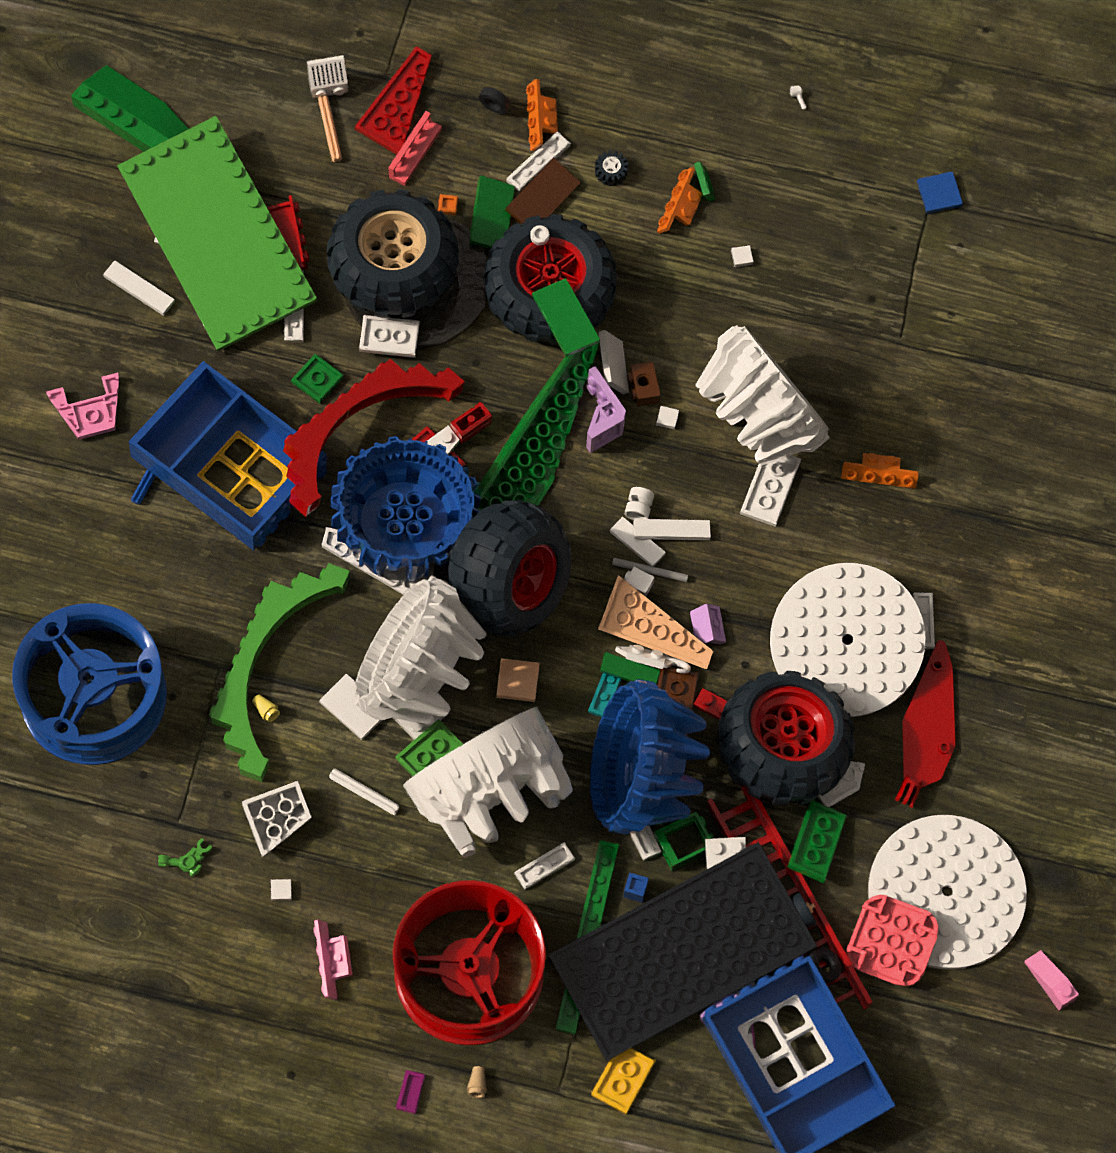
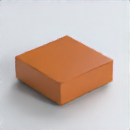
M440 194L438 212L442 210L444 214L456 215L458 196Z

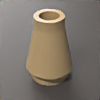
M473 1067L467 1087L470 1097L482 1098L487 1092L485 1068Z

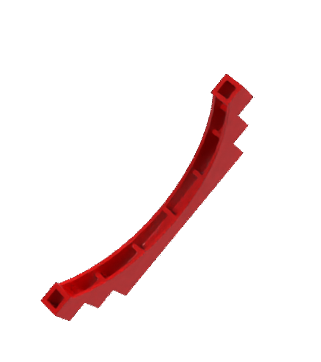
M391 359L379 364L373 373L369 372L360 383H355L350 391L342 393L333 404L329 403L322 413L315 414L309 423H304L295 434H290L285 439L283 452L292 459L287 466L286 477L296 485L290 492L289 502L305 517L319 507L322 496L318 493L316 480L318 459L329 437L349 417L373 404L400 397H436L450 402L462 392L465 381L449 367L443 372L439 371L434 376L420 363L415 367H410L406 372Z

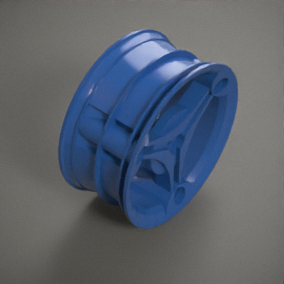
M85 603L67 606L54 611L30 629L15 655L12 683L27 728L34 739L45 750L62 760L82 765H100L120 760L144 745L161 722L166 706L167 688L156 644L149 632L138 620L118 608L103 604ZM85 631L112 632L133 641L142 650L138 662L114 663L102 651L95 649L80 650L69 638L73 634ZM63 642L72 651L70 656H67L59 646ZM55 649L63 661L59 670L58 681L66 700L59 717H51L45 720L38 713L30 699L28 683L29 676L37 660ZM138 671V673L118 675V673ZM141 681L142 686L146 690L145 696L140 706L127 720L104 732L79 734L76 724L87 707L97 706L106 702L113 695L117 686ZM73 704L77 705L71 720H68L67 717ZM63 728H68L65 733H61Z

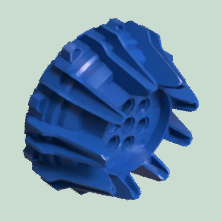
M397 436L389 437L387 443L381 444L376 442L373 447L367 450L361 449L358 457L350 456L346 460L348 470L338 472V484L332 486L331 508L338 510V512L332 516L331 526L332 528L339 529L337 530L338 542L345 543L353 553L361 552L359 565L365 564L372 573L380 577L385 572L387 565L389 570L397 571L402 566L405 568L406 579L410 582L419 580L423 575L428 577V563L434 562L439 568L449 563L458 536L466 524L479 513L480 510L478 508H480L481 496L473 492L477 488L475 477L468 476L469 469L467 467L463 468L459 464L458 457L449 456L446 453V447L441 444L431 446L428 445V441L421 442L412 440V438H409L408 441H402Z
M636 679L635 681H630L625 686H620L609 700L596 732L590 765V797L596 819L601 821L603 826L607 827L610 832L629 834L632 831L640 832L646 826L684 819L690 815L691 810L687 805L674 797L698 795L703 790V783L684 774L686 760L707 759L710 749L706 745L687 737L686 734L704 730L707 723L691 709L671 698L666 690L659 689L655 682Z

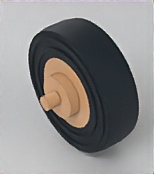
M800 893L792 896L791 900L805 926L811 928L816 925V921L811 914L813 913L812 908L815 907L814 904L809 905L808 902H805Z

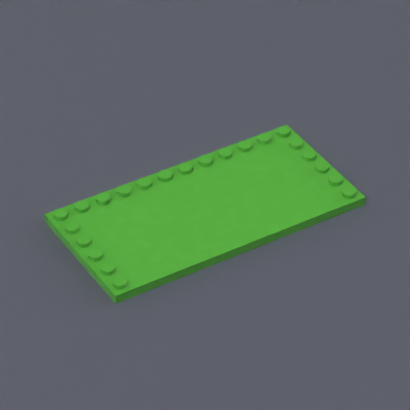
M217 116L117 165L217 352L317 302L314 292Z

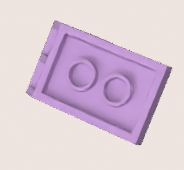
M595 366L589 369L587 378L588 391L598 399V406L595 409L587 432L586 448L590 453L622 435L626 414L625 408Z

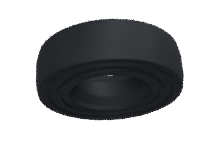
M491 87L483 88L478 97L480 103L485 108L501 115L505 114L511 105L506 95Z
M818 948L809 955L825 984L835 981L840 976L841 963L833 951L827 948ZM819 959L827 962L830 968L829 972H824L820 968Z

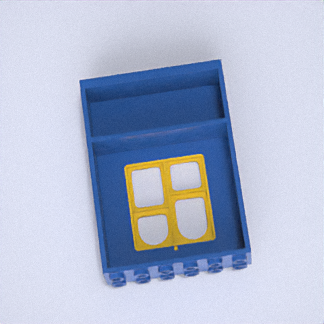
M204 361L129 441L130 455L133 459L253 551L257 546L261 547L264 544L266 536L278 528V523L289 516L293 507L289 502L290 492L296 485L286 477L287 466L292 459L283 452L287 436L295 434L297 431ZM236 439H241L254 450L242 465H237L224 454ZM321 451L317 463L316 480L323 478L327 473V454ZM259 457H264L280 469L283 475L282 480L278 485L269 487L250 475L248 469ZM216 461L222 462L241 477V480L229 493H224L204 477V474ZM248 484L256 488L262 495L261 504L254 509L244 508L235 501V497Z

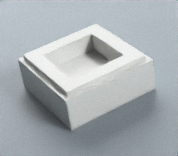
M750 245L731 248L735 267L753 265Z
M661 406L656 425L675 429L679 410Z
M291 879L271 880V901L291 900Z

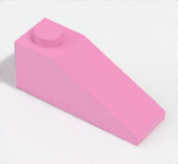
M1041 950L1024 961L1058 1010L1063 1009L1076 1000L1079 995L1067 977Z

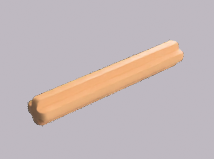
M326 95L320 96L318 100L333 162L341 161L342 156L329 99Z

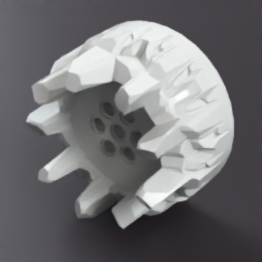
M537 707L522 712L468 741L432 763L403 784L420 814L425 816L429 822L442 825L463 858L476 853L475 842L465 822L470 830L479 836L483 842L491 843L498 840L497 829L488 811L495 805L502 803L515 821H524L529 811L519 791L525 784L548 808L557 807L560 799H565L573 791L570 779L562 765L563 754Z

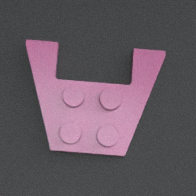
M118 373L102 377L105 395L68 404L63 387L47 391L48 398L78 440L115 430L119 388Z

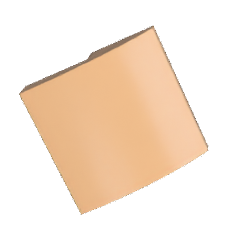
M501 658L496 698L535 702L540 663Z

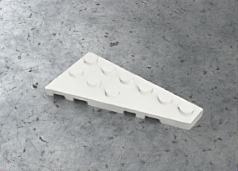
M326 527L322 548L402 595L417 582L428 580L430 576H433L434 562L428 563V577L423 575L416 581H407L405 568L402 566L397 571L389 570L387 565L385 572L380 577L372 573L365 564L359 565L361 552L353 553L345 543L337 541V529Z

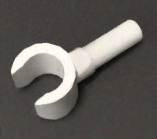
M798 85L791 86V97L797 96L802 109H807L803 101L801 87Z

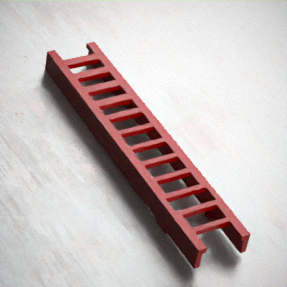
M743 786L741 790L747 802L720 814L713 799H708L706 806L724 838H736L762 826L766 835L747 844L746 848L757 842L760 843L761 847L771 842L776 852L768 855V860L770 863H773L780 859L785 869L777 872V876L781 879L789 875L795 886L786 891L788 895L791 896L798 892L802 895L805 902H808L809 905L814 904L815 907L812 908L813 913L811 914L816 921V925L807 929L810 930L816 926L818 927L823 939L815 942L816 948L827 943L829 949L837 955L845 970L835 981L826 985L828 987L846 978L852 988L848 993L836 998V1003L856 995L863 1010L871 1007L872 1000L805 879L801 873L787 867L791 854L761 800L747 794L748 789ZM750 809L753 810L757 817L756 819L731 831L725 823L726 821ZM825 960L819 962L820 968L828 965Z

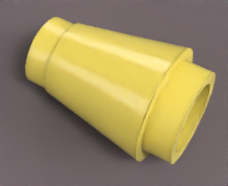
M260 694L253 698L252 703L264 721L272 722L279 716L278 706Z

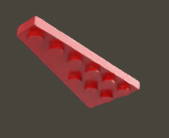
M417 46L414 48L355 125L356 131L392 153L398 154L407 138L431 62V54Z

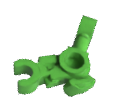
M202 838L198 841L197 848L193 847L186 855L180 856V859L159 855L158 866H178L179 869L189 872L190 876L193 877L201 871L202 865L198 863L204 859L202 855L210 853L212 846L209 845L206 849H203L201 845L204 843V839Z

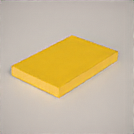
M632 1048L610 1059L591 1096L627 1115L655 1061Z

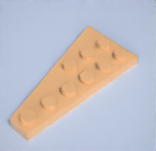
M618 575L598 629L707 669L714 651Z

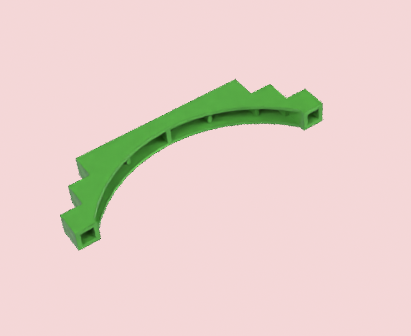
M328 563L326 569H322L319 579L299 572L298 577L293 578L291 588L270 581L269 586H265L262 593L263 600L255 608L254 613L256 616L248 624V634L240 642L239 647L241 650L239 654H235L232 661L234 666L231 671L227 672L224 680L226 684L224 688H220L217 695L219 700L216 706H212L209 714L212 724L228 729L223 739L226 749L244 755L240 757L238 762L241 775L262 782L269 767V759L263 757L251 732L247 710L250 678L260 652L272 634L295 612L323 597L335 593L343 594L350 580L349 570Z

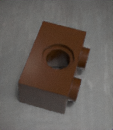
M653 361L631 365L630 372L627 375L629 384H633L631 394L632 399L636 400L637 406L660 403V391ZM645 382V383H647L648 385H647V386H641V385H639V383Z

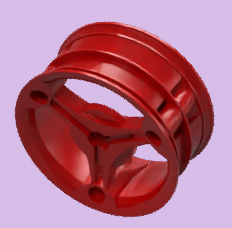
M474 880L457 881L444 884L429 891L410 907L396 932L393 946V964L398 997L410 1018L425 1032L442 1041L458 1045H480L505 1037L528 1018L541 994L544 979L545 944L536 918L526 904L517 896L491 883ZM473 909L487 912L489 923L475 939L463 938L450 944L442 955L418 956L413 943L421 931L435 919L458 910ZM499 916H505L507 918L504 922L501 923L497 921V917ZM494 927L498 931L490 943L487 944L484 940ZM518 932L530 956V982L518 1003L498 1006L492 991V987L495 985L499 974V961L494 949L503 933ZM407 961H411V962H413L415 965H414V966H410V965H408L406 962H407ZM469 962L473 963V968H471V967H469V969L466 968V963H467L468 965H469ZM419 964H437L439 968H421ZM417 975L441 978L442 983L452 994L463 998H473L484 1015L481 1017L480 1023L475 1024L455 1023L442 1019L429 1012L419 1002L410 984ZM485 993L494 1008L489 1012L480 997Z

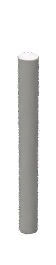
M614 558L612 563L614 566L631 570L633 567H636L648 574L687 582L688 579L687 574Z

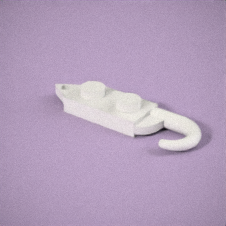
M630 645L629 647L616 646L615 651L625 656V659L660 669L671 666L680 667L683 669H677L676 671L683 674L691 671V667L687 662L669 657L659 650L651 651L644 649L640 645Z

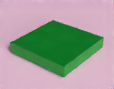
M314 354L291 379V383L321 404L344 379V375L317 354Z

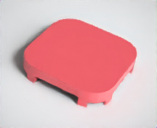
M880 894L873 896L865 901L862 906L861 914L850 943L847 946V955L853 967L863 973L898 986H913L921 980L925 973L938 938V922L932 913L927 910L891 898L888 895Z

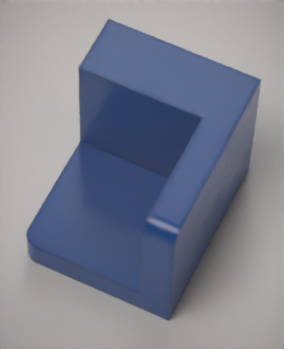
M629 873L623 897L643 903L649 878Z

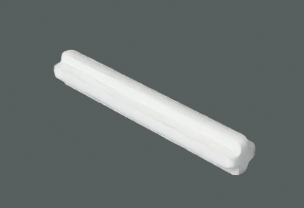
M333 769L330 773V779L392 815L398 812V804L337 769Z

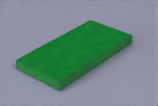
M482 175L478 178L469 243L491 249L495 241L500 240L504 236V232L509 229L510 214L505 209L513 201L514 185Z
M566 278L532 293L533 299L566 357L600 343L599 336Z
M814 800L809 802L787 867L824 883L847 815Z

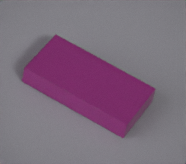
M406 1070L396 1110L416 1115L426 1074Z

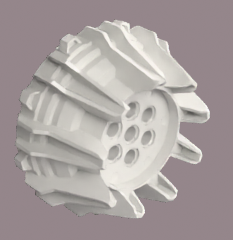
M732 326L718 338L717 350L697 381L696 387L700 388L699 392L703 397H707L712 402L725 398L716 410V414L721 420L726 419L730 425H734L742 419L748 422L737 439L742 446H748L750 450H757L755 460L758 464L766 465L799 452H814L830 438L827 435L830 429L745 326Z
M430 576L428 580H422L414 584L388 614L366 652L355 682L354 695L357 698L355 705L360 707L362 712L376 720L396 718L432 725L434 723L432 715L446 716L450 711L448 703L438 693L443 684L446 683L461 690L467 689L469 680L453 668L459 656L473 660H480L483 657L484 651L475 639L484 638L486 632L461 603L455 587L441 579Z

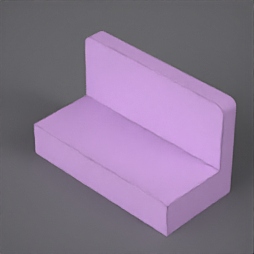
M705 604L690 612L695 637L705 645L708 643L721 645L726 642L719 606Z

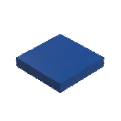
M953 172L917 179L918 188L927 214L962 207L963 203Z

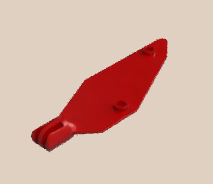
M939 640L936 643L902 721L903 782L895 801L898 802L906 788L907 790L901 804L906 805L911 793L914 792L908 806L910 808H913L921 788L941 780L955 748L953 666L946 643L943 640Z

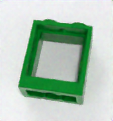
M697 812L654 832V837L671 871L706 855V848L703 847L681 859H677L666 836L694 824L704 845L705 839H714L711 833L708 834L705 829L707 825L702 816L699 817Z

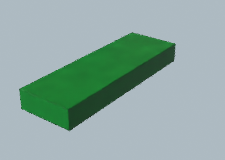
M605 652L599 672L629 682L640 679L657 684L660 670Z

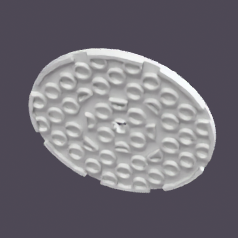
M833 564L816 569L805 575L784 595L775 612L771 626V654L778 674H784L787 670L800 672L802 677L811 680L812 677L821 680L825 683L824 687L828 691H834L844 701L843 709L850 713L851 717L871 714L889 706L900 698L915 680L925 652V627L914 598L894 577L882 570L864 564ZM847 634L853 637V642L850 645H845L842 642V638Z
M928 816L901 827L882 845L875 857L869 875V899L880 894L888 895L891 898L927 910L937 920L939 926L938 938L927 965L932 968L964 969L991 959L1011 941L1020 926L1026 907L1025 878L1021 865L1012 849L990 828L960 816ZM942 888H952L953 894L945 896L942 893Z

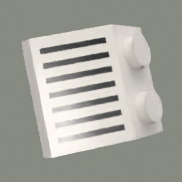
M343 55L307 61L312 98H319L324 95H342L348 92Z

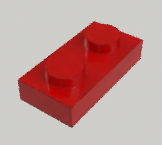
M702 688L693 707L719 720L727 701Z

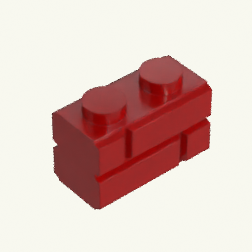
M480 402L474 408L469 409L450 422V428L460 439V443L463 444L491 425L492 415L483 403Z

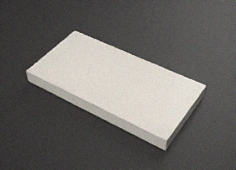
M791 455L766 465L759 464L740 514L776 527L801 459Z

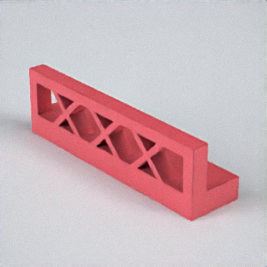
M425 111L389 166V178L404 186L442 130L441 125L431 121V113Z

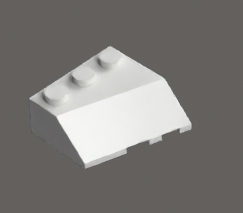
M298 781L242 801L243 809L262 857L311 819Z

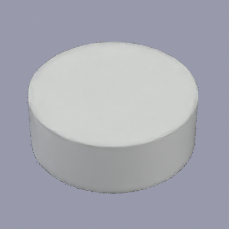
M541 225L535 226L531 230V241L536 245L546 244L549 240V230Z

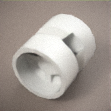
M631 488L628 498L630 502L626 505L624 515L632 520L648 519L651 510L650 506H652L655 494L646 488Z

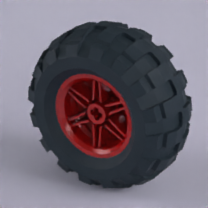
M551 214L550 217L543 218L537 215L526 218L522 224H514L504 232V236L500 240L495 241L489 251L488 261L485 263V295L488 297L489 307L495 317L500 318L503 321V326L514 334L518 335L520 333L524 335L526 340L539 343V340L550 341V344H558L533 299L532 293L566 278L592 326L597 327L606 317L608 309L612 307L616 294V263L612 252L606 248V242L596 231L588 230L585 223L574 218L572 221L564 219L563 215ZM541 225L549 230V240L546 244L536 245L531 241V230L535 226Z

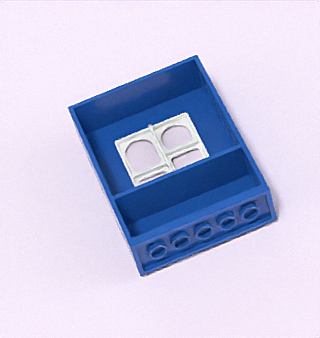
M801 956L795 959L789 968L785 965L777 969L774 973L775 975L771 978L767 975L758 980L755 987L752 988L749 985L743 988L737 997L731 995L725 998L721 1006L717 1007L715 1004L705 1010L702 1018L777 1153H815L895 1106L811 957L805 958ZM792 1005L800 1011L805 1024L785 1034L778 1024L777 1013L783 1006ZM758 1021L767 1023L781 1044L779 1051L765 1059H761L748 1037L749 1027ZM807 1032H811L826 1056L824 1063L810 1071L804 1070L791 1047V1041ZM787 1057L797 1072V1078L781 1087H776L767 1072V1067L781 1058Z

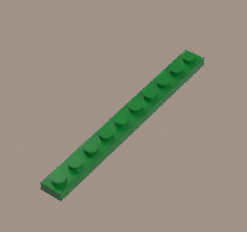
M599 840L577 939L599 928L601 925L619 844ZM565 987L556 1031L575 1035L580 1013Z

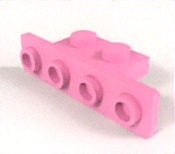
M318 919L314 921V934L318 945L316 951L320 960L319 972L322 976V992L325 998L335 1000L337 999L335 980L352 975L348 939L344 935L329 939L327 922Z

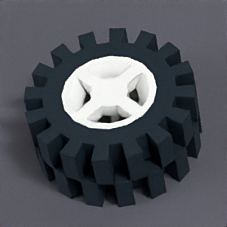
M609 150L608 154L606 151L603 152L602 156L599 155L595 162V176H598L597 180L599 182L602 180L603 185L607 182L608 186H611V183H614V186H617L618 182L620 184L623 183V179H626L628 173L626 157L623 158L622 153L618 155V151H615L614 154H612V150Z

